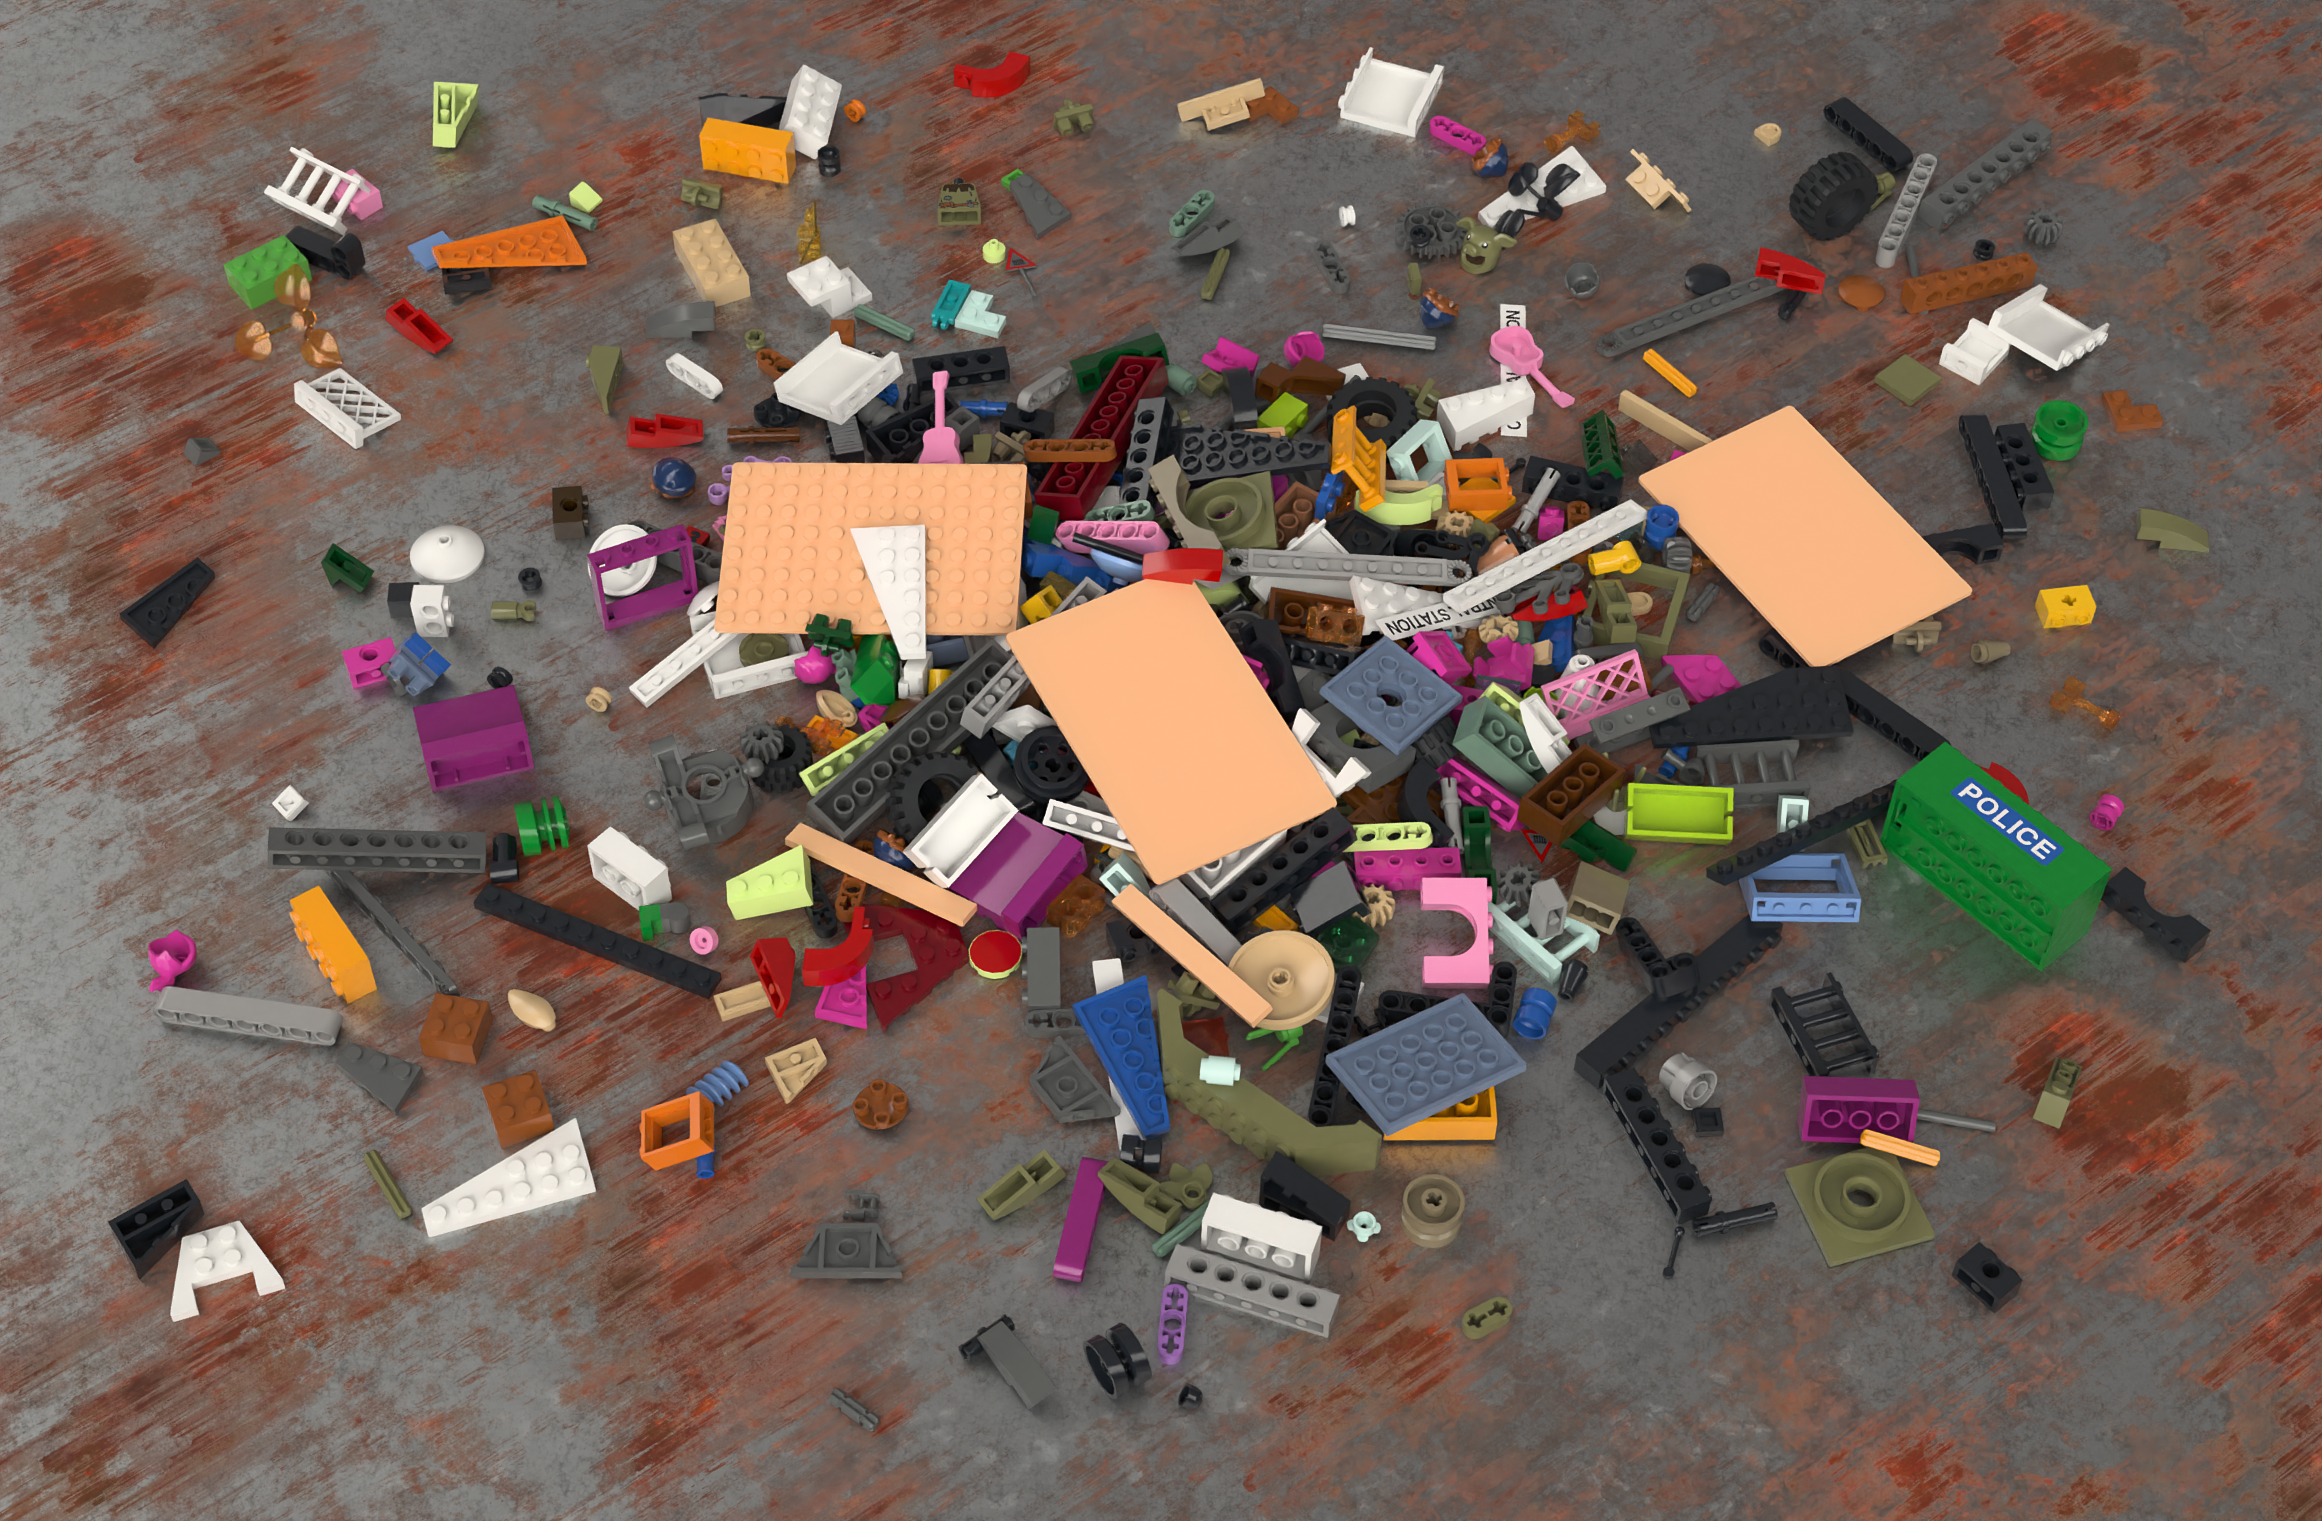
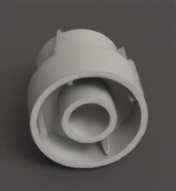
M1684 1052L1670 1057L1662 1066L1659 1074L1660 1082L1670 1092L1671 1098L1686 1110L1702 1106L1711 1097L1717 1085L1716 1073L1694 1057H1689Z

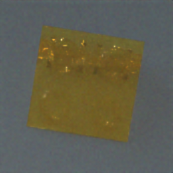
M815 200L811 208L806 209L803 224H799L796 237L799 238L797 253H799L800 264H802L804 258L815 261L821 257L820 228L817 225Z

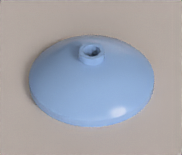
M1091 549L1092 559L1101 570L1114 577L1112 582L1127 586L1128 582L1144 580L1142 578L1141 564L1097 549Z

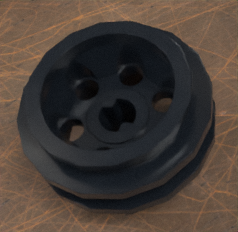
M1058 726L1039 727L1027 734L1017 746L1013 766L1016 783L1023 793L1034 801L1049 804L1050 799L1068 803L1080 796L1088 785L1090 777ZM1048 749L1046 754L1039 753L1041 750ZM1058 749L1066 752V754H1059ZM1029 763H1036L1038 768L1032 770L1029 767ZM1075 764L1077 768L1074 771H1070L1067 766ZM1050 768H1054L1055 772H1050Z

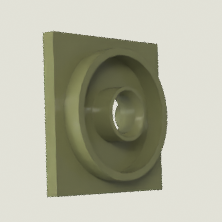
M1270 471L1242 478L1219 479L1201 488L1188 491L1185 503L1187 519L1198 527L1214 531L1226 552L1231 550V548L1268 550L1279 548L1273 482ZM1233 511L1229 516L1225 518L1214 519L1215 516L1219 513L1226 514Z
M1866 1147L1785 1169L1784 1175L1829 1267L1934 1239L1935 1232L1894 1154ZM1856 1190L1866 1191L1873 1197L1874 1204L1869 1207L1855 1205L1849 1200L1848 1194Z

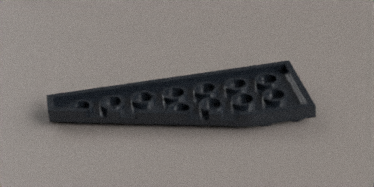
M1192 423L1171 426L1166 458L1171 455L1175 456L1190 483V487L1206 485L1219 479L1242 478L1270 471L1272 476L1328 469L1331 468L1333 448L1330 442L1309 439L1296 441L1290 440L1288 436L1275 438L1270 437L1266 433L1235 429L1233 432L1222 430L1221 427L1217 426L1205 428L1201 424Z
M1838 665L1788 668L1692 705L1689 712L1649 726L1653 749L1851 737L1854 732Z

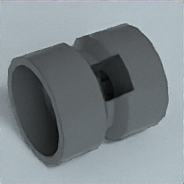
M875 396L858 411V420L868 428H872L902 413L894 407L887 405L878 396Z

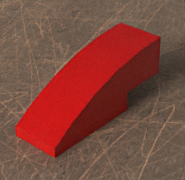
M1760 247L1755 276L1777 280L1776 287L1822 295L1826 274L1791 255Z
M402 298L386 310L385 320L407 339L431 353L436 354L453 342V339L421 308L416 310L405 298Z
M656 413L654 420L630 416L626 427V447L667 448L688 445L703 440V421Z
M1183 548L1144 554L1142 578L1192 585L1194 579L1219 582L1223 566V550Z
M1572 585L1569 591L1570 601L1567 604H1557L1554 597L1555 592L1552 591L1547 601L1549 610L1546 613L1535 614L1533 611L1532 603L1537 600L1538 594L1516 604L1515 610L1506 615L1519 621H1546L1575 614L1588 608L1582 590Z

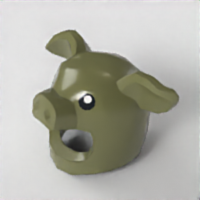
M1471 217L1461 218L1456 223L1457 226L1467 230L1460 253V264L1467 273L1479 274L1494 269L1499 261L1502 247L1510 248L1517 244L1516 239L1504 233L1499 234L1490 226L1476 225L1475 220ZM1469 254L1472 257L1483 256L1484 261L1481 265H1475L1470 263L1465 255Z

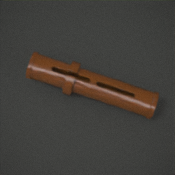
M749 426V428H727L728 443H749V445L760 442H800L799 427L754 428V426Z

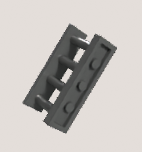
M1680 687L1590 720L1589 724L1593 732L1577 737L1573 742L1577 749L1585 743L1603 755L1606 751L1609 755L1651 739L1649 726L1689 712L1691 709Z
M1798 740L1699 745L1696 748L1695 758H1699L1706 765L1710 786L1706 787L1734 788L1733 808L1778 806L1779 794L1805 796L1808 799L1810 792L1809 780H1797L1792 760L1796 759L1799 747ZM1781 760L1786 781L1772 782L1767 761ZM1756 762L1761 783L1747 784L1741 763ZM1731 763L1735 784L1721 785L1716 764Z

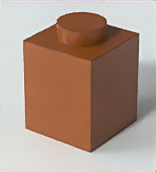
M831 319L830 336L837 331L839 332L842 344L855 348V320Z

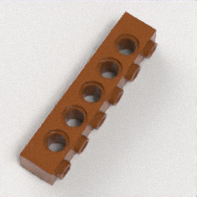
M2028 252L1926 274L1905 279L1899 299L1911 315L1924 312L1926 309L1933 310L2031 287L2038 267Z

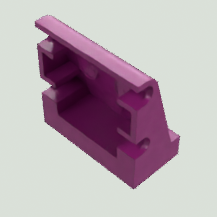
M514 685L413 707L432 792L534 769L529 739Z
M1017 812L949 887L943 889H948L952 893L976 903L977 911L975 914L983 919L988 916L995 922L999 930L1009 932L1022 944V937H1027V928H1038L1088 868L1084 844L1068 833L1062 835Z

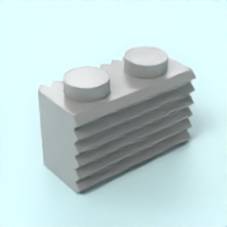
M1554 878L1540 880L1533 884L1527 919H1530L1529 923H1532V927H1534V931H1536V935L1539 936L1538 939L1540 940L1551 938L1564 932L1565 917L1569 903Z

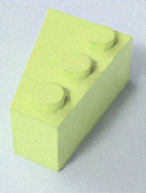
M434 82L433 146L456 147L478 106L479 84Z
M802 844L726 881L727 903L736 920L813 905L810 860Z

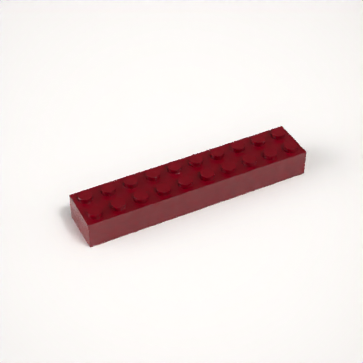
M1120 356L1069 437V439L1113 440L1117 456L1107 462H1054L1034 494L1037 505L1058 511L1060 520L1084 521L1086 514L1095 506L1126 454L1127 449L1130 447V434L1135 423L1134 412L1138 408L1139 400L1160 397L1169 382L1164 358Z

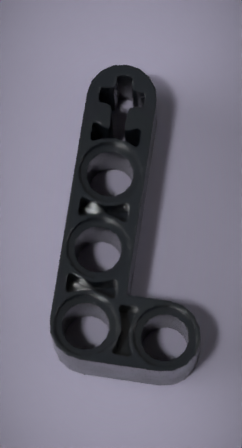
M295 226L285 235L308 260L309 264L343 279L350 280L365 265L362 244L352 233H346L338 242H335L306 228Z
M1626 917L1618 921L1615 928L1620 950L1654 997L1667 998L1699 984L1700 976L1695 955L1684 952L1665 959L1636 918Z

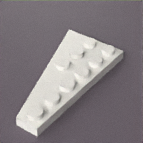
M1573 145L1538 169V178L1530 185L1542 197H1545L1543 188L1546 186L1545 180L1547 175L1555 166L1564 163L1579 172L1581 176L1554 198L1562 207L1606 192V185ZM1528 189L1518 197L1512 196L1507 191L1479 211L1478 219L1483 225L1495 229L1499 218L1508 210L1515 212L1517 209L1539 212L1536 206L1539 199ZM1524 214L1525 220L1536 217Z
M925 525L850 529L901 660L927 658Z
M1354 575L1349 582L1362 635H1370L1372 631H1379L1380 634H1384L1374 620L1444 602L1443 594L1435 591H1427ZM1490 615L1443 627L1442 629L1448 630L1452 626L1458 625L1462 628H1478L1482 624V620L1489 619Z
M576 1118L423 1207L422 1213L428 1236L433 1237L596 1192Z

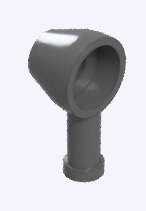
M1670 748L1665 749L1661 759L1668 761L1680 770L1679 779L1687 786H1699L1703 783L1705 768L1702 760L1690 758L1685 762L1674 754Z

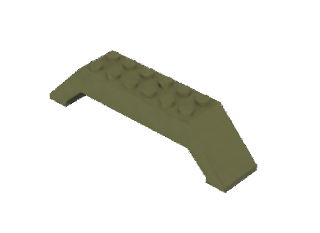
M1162 988L1157 992V1034L1164 1092L1169 1098L1178 1100L1191 1113L1200 1115L1213 1128L1222 1130L1235 1143L1244 1145L1257 1158L1265 1159L1267 1162H1270L1274 1153L1278 1151L1315 1177L1375 1170L1379 1165L1382 1135L1360 1120L1355 1125L1316 1127L1241 1076L1239 1081L1234 1080L1233 1086L1208 1084L1206 1080H1200L1201 1059L1209 1058V1055L1184 1038L1182 1029L1183 1002Z

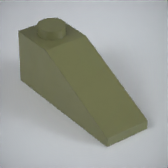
M593 345L591 354L586 356V368L590 369L591 380L604 414H609L623 367L621 347Z

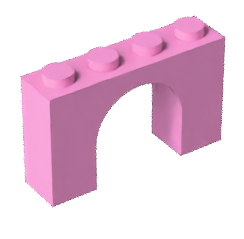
M1422 878L1420 883L1421 910H1449L1458 912L1469 920L1475 934L1473 946L1461 955L1424 956L1422 961V989H1487L1492 979L1494 965H1489V955H1493V938H1488V928H1492L1493 916L1492 912H1488L1487 902L1492 901V887L1487 886V878Z

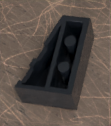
M1276 1151L1260 1178L1259 1205L1264 1209L1274 1212H1284L1296 1219L1310 1220L1316 1225L1322 1226V1236L1335 1241L1349 1217L1351 1201Z

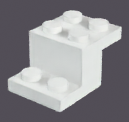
M827 255L787 273V280L811 307L820 303L832 318L854 309L858 304L872 301V293L850 268L846 267L839 270Z

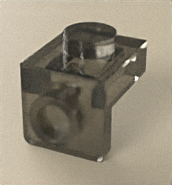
M1640 439L1633 444L1627 442L1620 448L1621 460H1625L1639 476L1648 472L1658 461Z
M1635 531L1627 540L1633 544L1641 562L1647 564L1653 562L1655 554L1659 550L1639 532Z

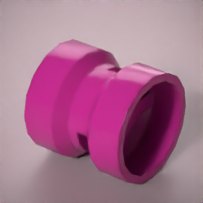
M2103 795L2099 799L2097 807L2092 810L2089 816L2091 823L2100 830H2111L2116 824L2117 818L2123 813L2124 804L2116 796Z

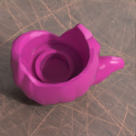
M1312 330L1290 335L1284 343L1285 358L1293 368L1304 356L1321 362L1324 358V346L1319 340V335Z
M814 644L807 650L809 652L805 657L794 660L796 666L795 677L803 683H822L832 673L836 674L837 672L831 658L833 651L830 652L827 658L822 657L821 649L814 648Z
M176 929L169 933L167 937L159 938L149 943V962L152 968L160 975L151 981L149 991L154 992L158 990L161 992L164 987H173L175 977L193 966L197 958L195 942L190 936Z

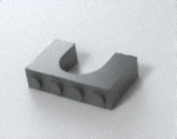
M1330 702L1310 712L1321 724L1306 745L1340 772L1350 757H1356L1372 772L1367 778L1361 779L1356 783L1357 786L1368 794L1413 768L1416 749L1411 745L1398 756L1383 744L1371 749L1355 748L1340 740L1341 736L1358 728L1352 719Z

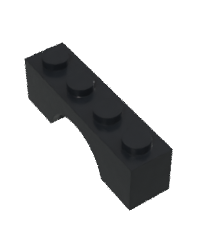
M1993 523L1921 536L1940 556L1960 555L1970 559L1976 565L1999 561L2004 547V543Z
M1254 619L1238 630L1245 652L1263 664L1270 680V688L1267 695L1284 721L1291 723L1295 720L1298 710L1300 708L1306 709L1277 620Z
M2124 867L2107 882L2101 901L2123 916L2130 924L2135 925L2147 934L2150 939L2167 949L2171 955L2186 963L2204 947L2211 930L2190 914L2181 917H2171L2154 910L2145 898L2144 889L2146 882L2127 867Z

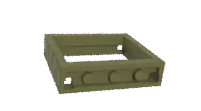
M1641 562L1638 570L1630 574H1624L1617 570L1593 575L1596 576L1595 580H1604L1607 574L1675 591L1661 637L1636 632L1635 642L1641 645L1645 657L1661 661L1662 656L1668 655L1687 593L1690 574ZM1590 579L1587 590L1590 596L1589 598L1584 597L1588 608L1581 610L1584 612L1583 615L1592 617L1597 603L1595 580ZM1594 621L1592 644L1600 646L1621 644L1610 643L1604 624Z

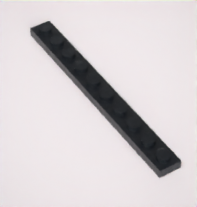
M1897 779L1885 786L1875 788L1872 792L1861 797H1856L1846 804L1836 806L1833 810L1817 815L1807 822L1797 824L1794 828L1780 832L1768 840L1758 842L1755 846L1739 851L1729 858L1719 860L1716 864L1706 868V877L1726 886L1887 811Z
M489 883L484 886L473 902L475 909L706 999L711 997L722 980L721 973Z

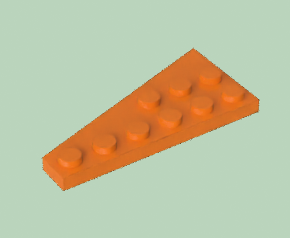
M563 215L432 247V255L439 268L587 265V258Z

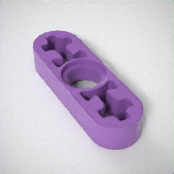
M1170 1284L1165 1287L1162 1293L1157 1356L1161 1362L1168 1365L1178 1363L1182 1359L1184 1351L1188 1292L1180 1284ZM1173 1295H1178L1177 1309H1172ZM1174 1318L1179 1320L1181 1325L1177 1329H1169L1164 1323L1168 1319ZM1168 1338L1174 1339L1172 1354L1167 1353Z

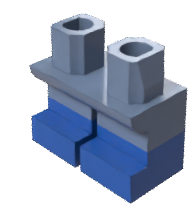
M416 632L405 638L389 659L391 665L387 670V673L396 680L400 679L404 674L410 679L405 688L412 696L434 685L437 678L451 666L435 649L429 652L433 647Z

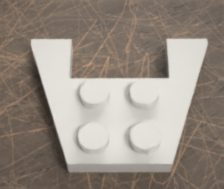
M1300 708L1291 732L1336 800L1339 795L1355 787L1358 781L1367 778L1372 772L1356 757H1350L1341 772L1336 775L1306 745L1321 723L1306 709Z
M240 1221L182 1237L170 1311L173 1322L199 1315L194 1289L243 1274L254 1273L260 1296L285 1289L283 1279Z

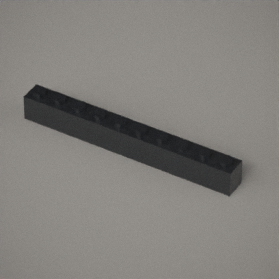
M1749 914L1696 956L1700 982L1697 986L1667 998H1656L1652 994L1647 996L1576 1054L1574 1070L1598 1090L1603 1086L1605 1077L1619 1073L1624 1068L1629 1069L1639 1055L1648 1053L1654 1047L1655 1042L1661 1037L1663 1039L1668 1037L1679 1022H1686L1696 1008H1703L1713 994L1716 992L1721 993L1730 980L1734 977L1736 979L1745 972L1746 967L1751 963L1756 964L1769 948L1774 949L1782 940L1783 924L1780 921H1751Z

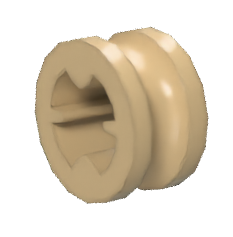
M594 687L587 696L586 703L593 710L603 712L607 709L612 697L603 688Z

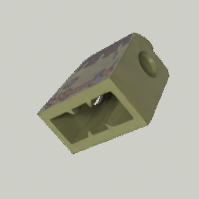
M955 178L952 184L942 185L937 206L938 226L980 225L981 205L975 185L965 183V180L962 178Z

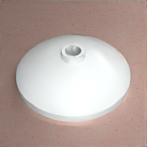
M618 525L600 535L593 544L590 553L649 534L634 525ZM657 556L632 563L629 569L628 565L601 573L604 593L614 597H624L642 589L649 582L655 571ZM588 563V572H589V576H590V578H591L590 569H589V563Z
M455 525L440 526L425 532L414 542L410 551V561L414 571L427 581L442 584L458 582L471 576L479 569L485 556V549L481 538L474 531Z

